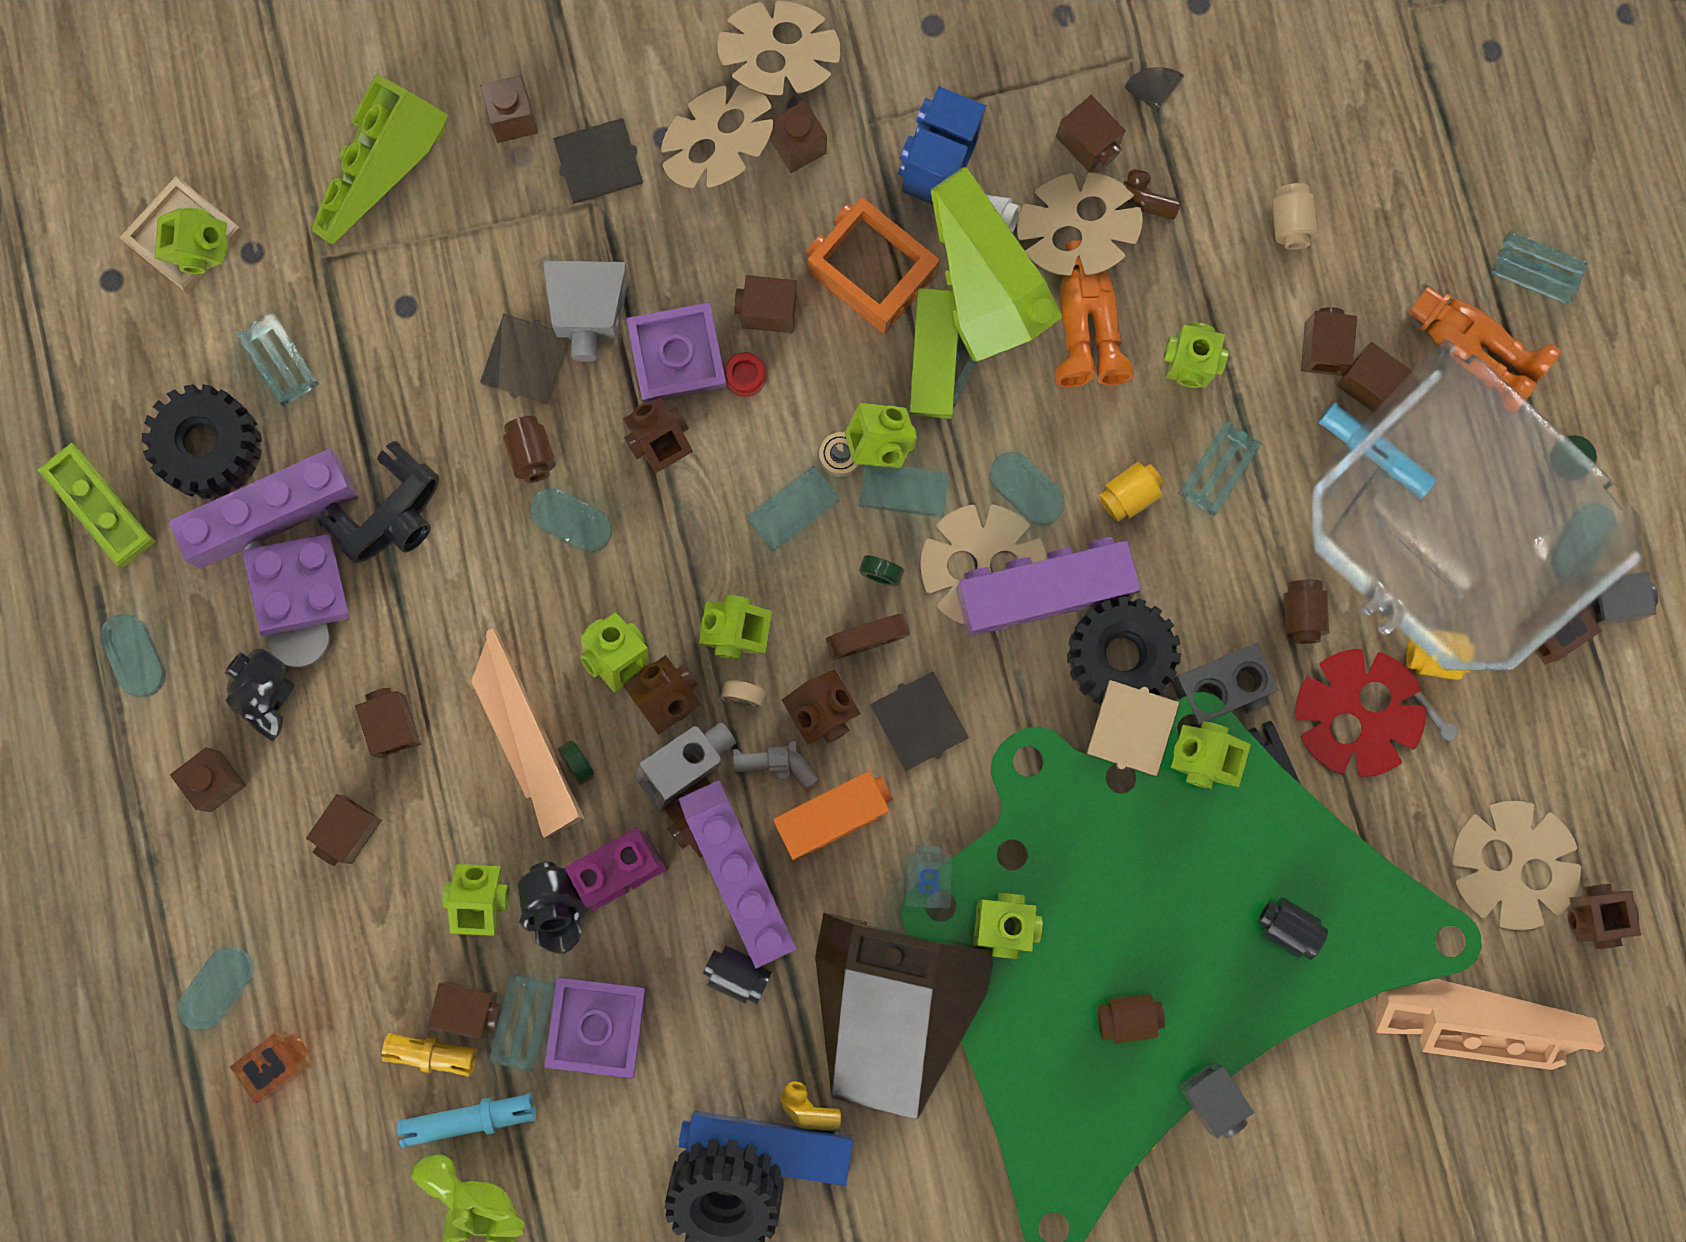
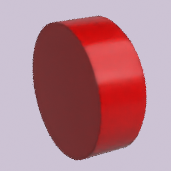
M749 352L737 353L725 364L726 386L733 394L741 397H750L760 392L764 387L766 368L763 361L757 355Z

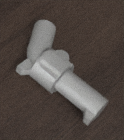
M796 740L791 741L788 746L769 747L768 752L741 754L738 749H733L735 772L770 769V774L777 773L779 778L786 779L791 769L804 789L819 779L804 757L797 752Z

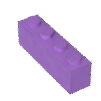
M329 448L168 522L185 561L202 569L244 550V547L253 541L266 540L320 515L321 512H327L325 508L332 503L342 505L358 498V495L342 459Z
M1108 537L1089 543V550L1073 553L1072 547H1066L1047 553V560L1032 563L1030 557H1025L1006 563V570L990 573L989 567H984L964 573L965 580L959 581L956 591L968 637L1098 606L1107 600H1110V602L1115 601L1118 597H1134L1141 589L1128 541L1114 543L1113 537Z
M720 780L679 798L685 819L755 968L797 950Z

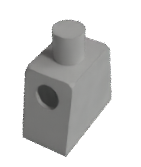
M544 261L550 315L556 337L559 339H572L571 359L580 362L597 360V340H614L618 335L629 282V274L625 262Z
M722 722L704 734L699 727L694 726L640 762L634 778L658 811L661 812L664 810L663 808L673 802L680 794L717 771L722 762L719 755L736 744V741ZM684 755H694L698 759V763H689L684 758Z

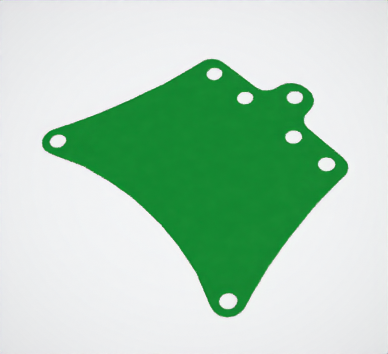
M1207 692L1193 693L1194 703L1200 710L1206 713L1218 712L1225 706L1217 696ZM1187 696L1177 701L1179 705L1157 776L1134 769L1136 783L1126 793H1116L1107 785V771L1116 763L1073 749L1053 730L1043 727L1024 728L1010 735L999 745L991 762V777L1001 799V814L998 822L988 832L935 870L939 874V878L936 881L939 885L938 891L950 893L956 901L955 914L945 922L933 920L926 911V902L931 894L922 893L918 887L919 883L913 886L905 895L901 904V920L908 935L943 943L956 941L973 945L977 900L998 901V893L1024 895L1025 904L1037 906L1036 916H1042L1041 939L1039 943H1033L1032 952L1020 951L1019 959L994 957L987 996L961 1041L980 1087L1001 1148L1025 1242H1045L1039 1234V1223L1043 1216L1050 1212L1060 1213L1068 1220L1070 1231L1063 1242H1084L1124 1179L1163 1136L1192 1110V1107L1178 1086L1214 1061L1224 1066L1231 1077L1278 1043L1334 1013L1388 990L1459 973L1470 968L1478 959L1482 943L1481 934L1476 923L1468 915L1396 867L1342 823L1277 763L1231 711L1206 722L1227 727V734L1251 744L1239 787L1214 782L1212 789L1199 787L1186 782L1188 774L1171 768L1174 758V747L1179 740L1177 732L1178 723L1184 716L1194 714ZM1024 746H1032L1042 754V769L1034 776L1026 777L1020 775L1014 768L1013 757L1018 749ZM1015 839L1026 847L1027 860L1021 868L1008 870L1000 865L997 859V851L1004 841ZM932 872V873H931L930 875H928L925 879H926V880H932V879H934V877H935L934 873ZM930 883L923 886L925 891L934 890V886ZM1281 897H1284L1321 919V925L1329 930L1328 936L1322 948L1312 960L1304 956L1297 958L1260 936L1262 926L1257 923V919L1268 901L1272 900L1276 903ZM1009 918L1004 923V929L1008 934L1013 930V923ZM1446 926L1459 928L1466 939L1464 950L1455 957L1442 955L1436 947L1435 938L1437 933ZM978 946L993 950V947ZM1151 993L1154 1002L1161 1001L1165 1015V1028L1158 1029L1157 1039L1114 1044L1113 1040L1102 1041L1097 1020V1004L1107 1003L1108 998Z

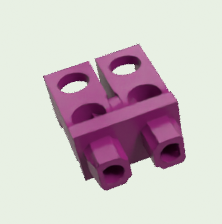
M637 827L564 867L586 908L590 906L593 912L627 894V885H630L634 890L668 871L648 832L639 831Z

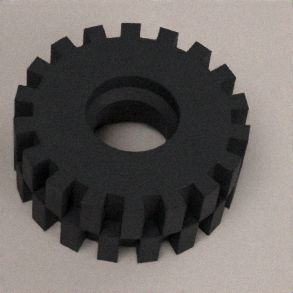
M193 384L184 386V394H180L175 389L168 392L167 396L171 401L165 405L158 400L153 406L159 412L156 418L147 415L144 422L151 429L150 433H142L141 442L149 448L143 451L145 459L153 464L150 467L152 471L162 478L164 482L191 497L196 494L202 499H212L211 493H216L220 497L229 494L227 487L231 485L239 489L245 484L240 477L245 472L251 476L253 475L256 468L251 464L253 458L260 460L262 452L256 446V442H262L261 433L254 427L257 425L254 417L229 393L222 389L217 391L211 385L202 384V390H199ZM207 425L216 432V446L206 456H193L186 449V437L196 426Z
M1118 597L1115 601H1104L1096 608H1092L1075 627L1076 629L1070 636L1068 642L1070 651L1067 653V663H1071L1072 667L1070 675L1073 681L1077 679L1081 685L1079 690L1084 695L1087 693L1094 698L1093 702L1100 706L1109 680L1136 689L1147 687L1149 693L1159 696L1168 688L1167 685L1174 680L1177 674L1175 668L1181 660V653H1177V646L1180 645L1179 635H1173L1171 628L1174 625L1171 620L1167 619L1165 621L1160 616L1162 610L1156 606L1152 609L1145 606V600L1137 598L1135 601H1128V597ZM1127 638L1136 644L1139 650V660L1134 668L1120 671L1109 664L1106 650L1112 640Z
M710 1139L706 1148L698 1142L691 1146L690 1153L686 1150L681 1152L678 1162L675 1161L672 1167L664 1209H666V1220L668 1223L673 1222L672 1230L678 1236L685 1232V1242H765V1237L771 1239L775 1234V1228L778 1227L784 1182L783 1178H780L781 1170L778 1165L770 1166L771 1157L764 1152L757 1156L755 1155L757 1147L747 1144L745 1149L737 1147L738 1140L728 1139L727 1146L720 1145L719 1139ZM715 1191L728 1192L734 1194V1196L722 1195L716 1193Z

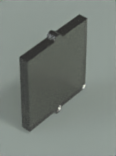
M623 118L553 138L561 162L559 173L561 176H565L573 204L643 184L635 158L638 153L637 147L631 145Z
M503 313L480 383L508 392L512 398L521 396L548 404L569 337H556L554 330L542 326L539 320L529 322Z
M933 671L908 685L900 683L896 691L870 704L905 772L932 757L940 759L942 752L969 738Z

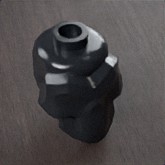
M255 649L247 656L240 652L225 670V674L230 677L226 689L228 696L225 701L232 711L240 714L258 733L270 741H274L280 734L283 725V717L276 710L289 697L295 684L285 678L286 665L268 651Z
M553 862L535 864L530 868V872L524 875L518 882L522 912L519 923L528 932H535L537 945L552 953L565 954L571 951L580 940L582 930L579 920L586 917L588 908L583 904L565 868L556 867V864Z

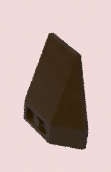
M823 913L815 961L831 1097L918 1119L987 996L994 961L992 956L993 950L956 941L943 943L867 926L866 921Z

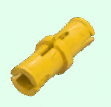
M388 1033L382 1049L383 1062L420 1067V1071L425 1073H432L433 1070L471 1077L477 1061V1048L439 1042V1038L428 1036L425 1040Z

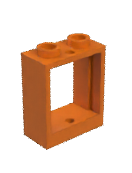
M861 197L854 206L847 204L839 212L833 222L836 227L827 237L820 235L811 244L806 253L809 256L807 259V272L885 335L917 298L918 288L924 289L937 275L940 259L865 198ZM862 220L915 262L912 268L880 304L827 262L830 256Z
M869 770L774 818L773 822L792 861L795 862L886 816L890 811L887 804L891 803L893 798L882 776L874 779Z

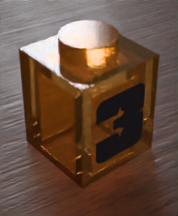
M286 1031L273 1033L231 1065L230 1069L256 1104L268 1100L311 1066L305 1059L308 1051L303 1042L295 1034L288 1035Z

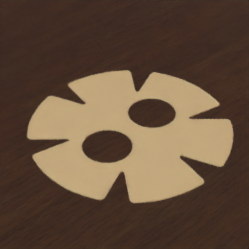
M777 0L775 2L773 19L761 2L748 5L730 16L727 22L745 34L719 32L717 49L722 65L747 61L745 65L732 74L736 81L754 91L781 96L783 94L785 77L788 78L798 94L810 91L824 83L831 76V73L814 62V60L838 63L840 59V42L835 30L811 34L815 28L825 21V18L819 13L797 3ZM783 22L793 23L801 29L802 37L793 44L780 43L773 36L774 27ZM764 51H776L785 58V66L782 70L775 73L762 71L756 64L757 56Z
M740 84L728 104H726V86L709 90L688 103V107L695 120L676 116L671 122L662 142L661 152L663 153L682 150L662 165L669 178L681 186L694 188L707 168L706 186L710 188L721 185L744 172L746 166L738 153L742 152L755 157L760 156L772 132V119L751 123V121L771 109L772 106L763 93ZM732 109L742 110L745 117L742 125L737 130L731 133H722L718 129L719 119L724 113ZM703 139L712 140L715 143L713 155L703 163L691 162L689 152L692 146Z
M1090 172L1087 174L1081 192H1079L1075 176L1072 173L1056 177L1040 186L1034 193L1048 208L1024 204L1017 223L1019 240L1044 237L1025 251L1029 258L1039 267L1055 274L1070 276L1077 257L1080 256L1085 274L1092 275L1113 267L1126 257L1111 240L1136 244L1141 234L1143 217L1140 207L1115 210L1134 196L1124 184L1109 176ZM1087 197H1098L1105 202L1106 212L1100 219L1094 221L1084 220L1077 214L1079 202ZM1067 226L1077 228L1082 234V242L1076 249L1062 251L1054 246L1053 235L1057 230Z
M972 504L952 511L936 524V527L949 540L951 545L929 538L926 539L921 553L920 569L923 585L927 593L952 587L939 602L937 608L950 619L965 625L956 591V586L960 580L953 578L947 567L951 555L958 551L969 552L976 558L977 569L989 567L990 573H992L990 569L991 559L996 553L1001 551L1012 552L1018 559L1030 557L1032 563L1047 560L1040 538L1018 545L1015 544L1030 527V523L1022 516L1007 508L992 504L989 508L985 527L983 528L976 506Z
M1502 801L1490 805L1489 809L1496 831L1477 814H1474L1461 829L1453 851L1452 864L1454 866L1478 869L1477 872L1456 881L1458 890L1465 902L1477 915L1485 918L1497 903L1502 901L1499 926L1512 930H1530L1544 925L1538 899L1556 916H1560L1570 905L1569 897H1575L1581 876V866L1579 864L1555 860L1578 848L1568 828L1558 817L1549 812L1532 830L1535 806L1529 802ZM1492 840L1503 841L1511 849L1512 861L1504 870H1491L1483 862L1482 850ZM1530 860H1542L1551 869V881L1542 890L1530 889L1522 880V868Z

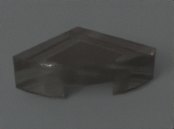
M1165 67L1148 68L1132 76L1127 81L1125 89L1158 112L1182 82L1184 75L1176 70Z

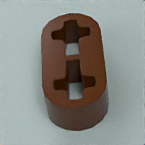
M896 614L838 632L827 637L826 642L832 660H836L908 637L910 632L904 614Z

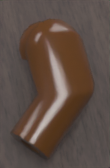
M1132 169L1128 174V180L1124 181L1126 188L1134 194L1131 198L1132 202L1137 207H1140L1142 212L1174 220L1179 211V199L1153 193L1147 188L1151 180L1150 175L1143 170Z

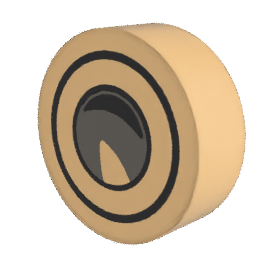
M844 432L833 433L827 436L821 443L819 460L822 468L827 473L836 477H845L857 470L860 464L853 463Z
M728 680L724 682L720 698L736 706L762 709L766 692L763 688L751 683Z

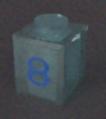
M916 845V853L906 854L904 884L906 907L950 909L952 855H942V846Z

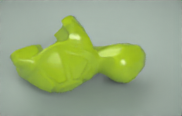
M445 1155L425 1156L412 1165L411 1179L427 1195L440 1200L448 1206L443 1228V1242L469 1240L470 1234L485 1236L486 1242H517L515 1237L523 1235L525 1223L519 1218L512 1200L502 1188L486 1182L460 1181L457 1177L453 1161Z

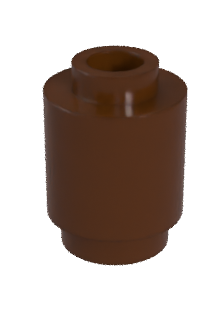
M523 416L506 423L504 426L506 434L503 436V441L514 476L519 479H525L527 483H535L550 476L549 471L556 466V462L544 426L538 423L535 416Z
M1312 579L1288 582V592L1284 593L1285 635L1294 637L1296 644L1320 643L1321 636L1330 633L1328 592L1323 590V582Z
M1151 993L1108 998L1107 1003L1097 1004L1096 1007L1098 1027L1102 1041L1113 1040L1114 1044L1157 1039L1158 1029L1165 1028L1163 1005L1161 1001L1154 1002Z

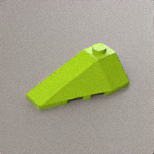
M376 73L351 123L358 126L353 142L350 146L343 145L338 158L342 160L341 174L339 178L333 179L328 184L311 230L323 240L333 245L429 153L433 144H436L442 138L445 131V122L449 115Z
M962 167L931 189V196L939 241L945 244L949 270L945 271L947 285H952L956 309L952 310L954 325L972 361L978 362L1029 342L1060 320L1062 315L1045 279L968 168Z

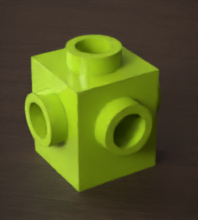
M179 208L159 216L157 220L155 259L179 265V270L185 273H206V269L224 263L229 246L228 239L226 238L227 222L210 217V212L199 208Z
M1191 323L1190 326L1183 324L1176 337L1169 336L1163 360L1168 361L1169 364L1165 378L1176 380L1177 383L1186 387L1206 388L1215 375H1222L1228 358V350L1222 349L1225 334L1215 332L1212 326L1204 323ZM1195 352L1201 353V354H1205V355H1203V356L1197 355Z
M859 403L845 431V437L854 464L901 468L908 453L916 445L917 433L915 427L911 424L906 408L892 405Z
M725 595L724 601H706L701 621L699 644L715 648V656L732 660H740L741 653L765 654L772 611L751 605L750 599L736 595Z
M616 612L605 620H596L581 635L583 654L580 655L583 666L593 677L599 675L614 693L624 687L623 685L641 673L649 665L648 647L644 644L645 640L642 633L632 622L626 624Z
M1202 721L1201 728L1183 725L1179 740L1174 747V758L1171 768L1188 774L1186 782L1199 787L1212 789L1214 782L1239 787L1251 744L1227 734V727L1215 723Z
M456 864L452 882H445L442 898L443 908L448 909L450 934L495 936L500 911H507L509 905V885L502 884L501 866Z
M998 893V901L977 900L973 945L993 947L992 956L1019 959L1020 951L1032 952L1033 943H1039L1042 934V916H1036L1037 906L1026 905L1024 895ZM1008 918L1013 923V930L1010 934L1004 929V923Z

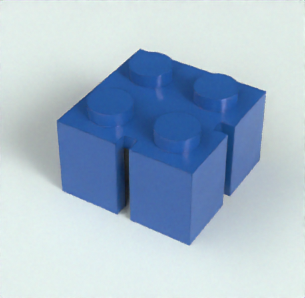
M938 86L933 100L925 98L917 116L916 122L919 124L914 137L908 136L900 156L902 163L898 175L903 177V193L933 205L931 189L962 167H967L980 136L986 105Z

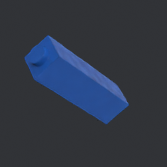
M694 1111L691 1121L683 1120L678 1148H684L689 1153L691 1146L698 1142L706 1148L710 1139H719L720 1145L726 1146L728 1139L738 1140L737 1147L745 1149L747 1144L757 1147L755 1155L760 1156L764 1152L771 1157L770 1166L777 1164L781 1170L780 1176L841 1186L847 1185L853 1145L852 1135L821 1130H804L796 1126L702 1111Z

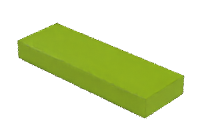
M918 288L909 416L952 419L958 331L954 325L952 310L956 309L953 291Z
M70 443L38 469L40 474L118 567L123 569L156 542L75 444Z

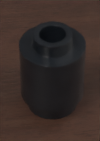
M1281 897L1276 903L1272 900L1268 901L1257 919V923L1262 926L1260 936L1297 958L1304 956L1312 960L1318 954L1328 936L1329 930L1321 925V919L1284 897Z
M727 945L722 953L716 950L712 952L703 972L704 975L710 977L707 984L708 987L746 1004L747 1000L758 1004L772 971L763 968V966L755 968L750 956Z

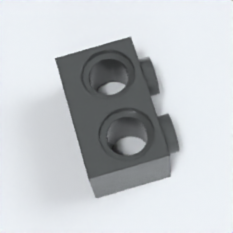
M1258 643L1181 674L1171 681L1178 699L1180 700L1187 696L1194 714L1186 715L1192 727L1202 724V721L1211 720L1242 706L1245 713L1248 714L1269 705L1270 702L1267 696L1279 691ZM1239 670L1247 671L1253 676L1255 686L1252 692H1245L1237 685L1236 676ZM1199 687H1207L1213 691L1215 696L1225 706L1218 712L1206 713L1200 710L1194 703L1193 693L1197 692Z

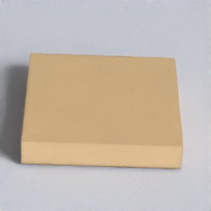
M175 176L119 238L187 294L206 273H185L179 270V265L155 259L158 217L179 208L206 210L210 212V217L227 222L226 238L228 239V248L243 231L184 181Z

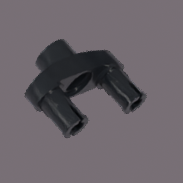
M393 441L386 446L397 457V460H393L383 450L379 453L377 460L399 479L402 484L362 526H359L346 514L338 503H332L325 508L336 519V522L327 517L323 512L317 518V523L325 528L341 544V551L355 563L370 559L392 542L402 552H410L417 548L430 532L431 525L420 513L434 495L439 483V476L427 464H419L397 441Z

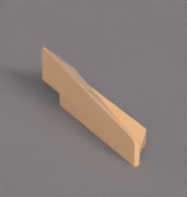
M491 628L487 631V640L471 682L526 799L532 798L541 833L544 838H547L585 818L498 632Z
M1432 979L1378 994L1375 1021L1376 1033L1421 1034L1419 1039L1422 1052L1554 1070L1567 1064V1054L1580 1049L1598 1052L1605 1046L1597 1021L1592 1017L1440 979Z

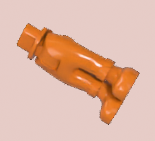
M1082 240L1067 242L1066 251L1076 249ZM1078 256L1072 274L1070 276L1062 275L1060 283V309L1066 333L1065 345L1069 354L1067 359L1061 362L1055 369V383L1059 387L1074 388L1086 385L1094 378L1095 369L1090 350L1091 338L1088 327V316H1091L1094 321L1095 342L1098 349V383L1105 386L1125 384L1134 378L1132 363L1118 348L1121 345V337L1118 332V310L1112 280L1107 270L1086 275L1081 258Z
M1428 286L1408 313L1423 323L1420 329L1426 333L1428 332L1441 350L1481 379L1483 384L1489 388L1495 386L1501 394L1504 408L1512 413L1516 412L1533 392L1537 382L1555 363L1562 351L1551 344L1545 345L1536 351L1524 349V344L1517 339L1514 340L1499 323L1483 311L1456 298L1452 299L1447 305L1451 295L1447 293L1443 297ZM1481 346L1500 358V361L1505 365L1513 367L1520 376L1513 375L1507 371L1508 368L1493 359L1482 350Z

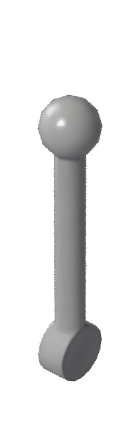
M1421 691L1413 695L1420 705L1426 707V713L1438 726L1439 737L1444 741L1454 740L1458 734L1457 728L1453 724H1446Z

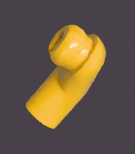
M793 1081L784 1087V1092L780 1095L781 1108L798 1128L804 1130L839 1131L841 1124L840 1109L814 1107L807 1098L806 1086L801 1082Z

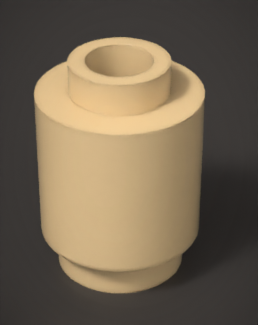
M1294 183L1279 187L1275 191L1276 198L1272 201L1275 240L1277 243L1284 244L1285 248L1289 250L1306 248L1310 246V241L1318 237L1315 196L1310 193V187L1307 184Z

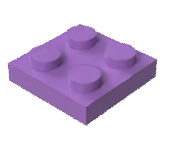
M710 302L626 318L643 403L652 402L659 397L661 400L727 388Z
M330 534L242 550L260 636L349 619Z
M557 977L544 1068L634 1078L647 987Z

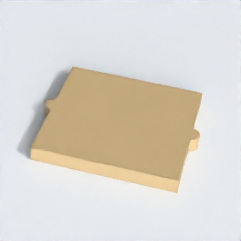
M1109 680L1086 754L1116 763L1118 769L1128 767L1157 776L1179 702L1149 693L1147 687L1136 689Z

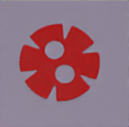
M1362 649L1345 650L1321 661L1319 666L1331 683V687L1308 676L1300 688L1296 702L1297 720L1322 721L1321 724L1300 736L1311 755L1325 767L1343 774L1353 752H1356L1359 777L1380 775L1402 764V759L1390 742V739L1414 750L1420 742L1426 723L1425 706L1399 704L1421 691V687L1413 674L1401 662L1382 652L1377 653L1368 674H1366ZM1380 682L1389 689L1391 701L1385 710L1370 712L1361 704L1360 693L1362 688L1368 683ZM1340 714H1352L1361 724V734L1353 743L1342 744L1336 741L1331 734V723Z

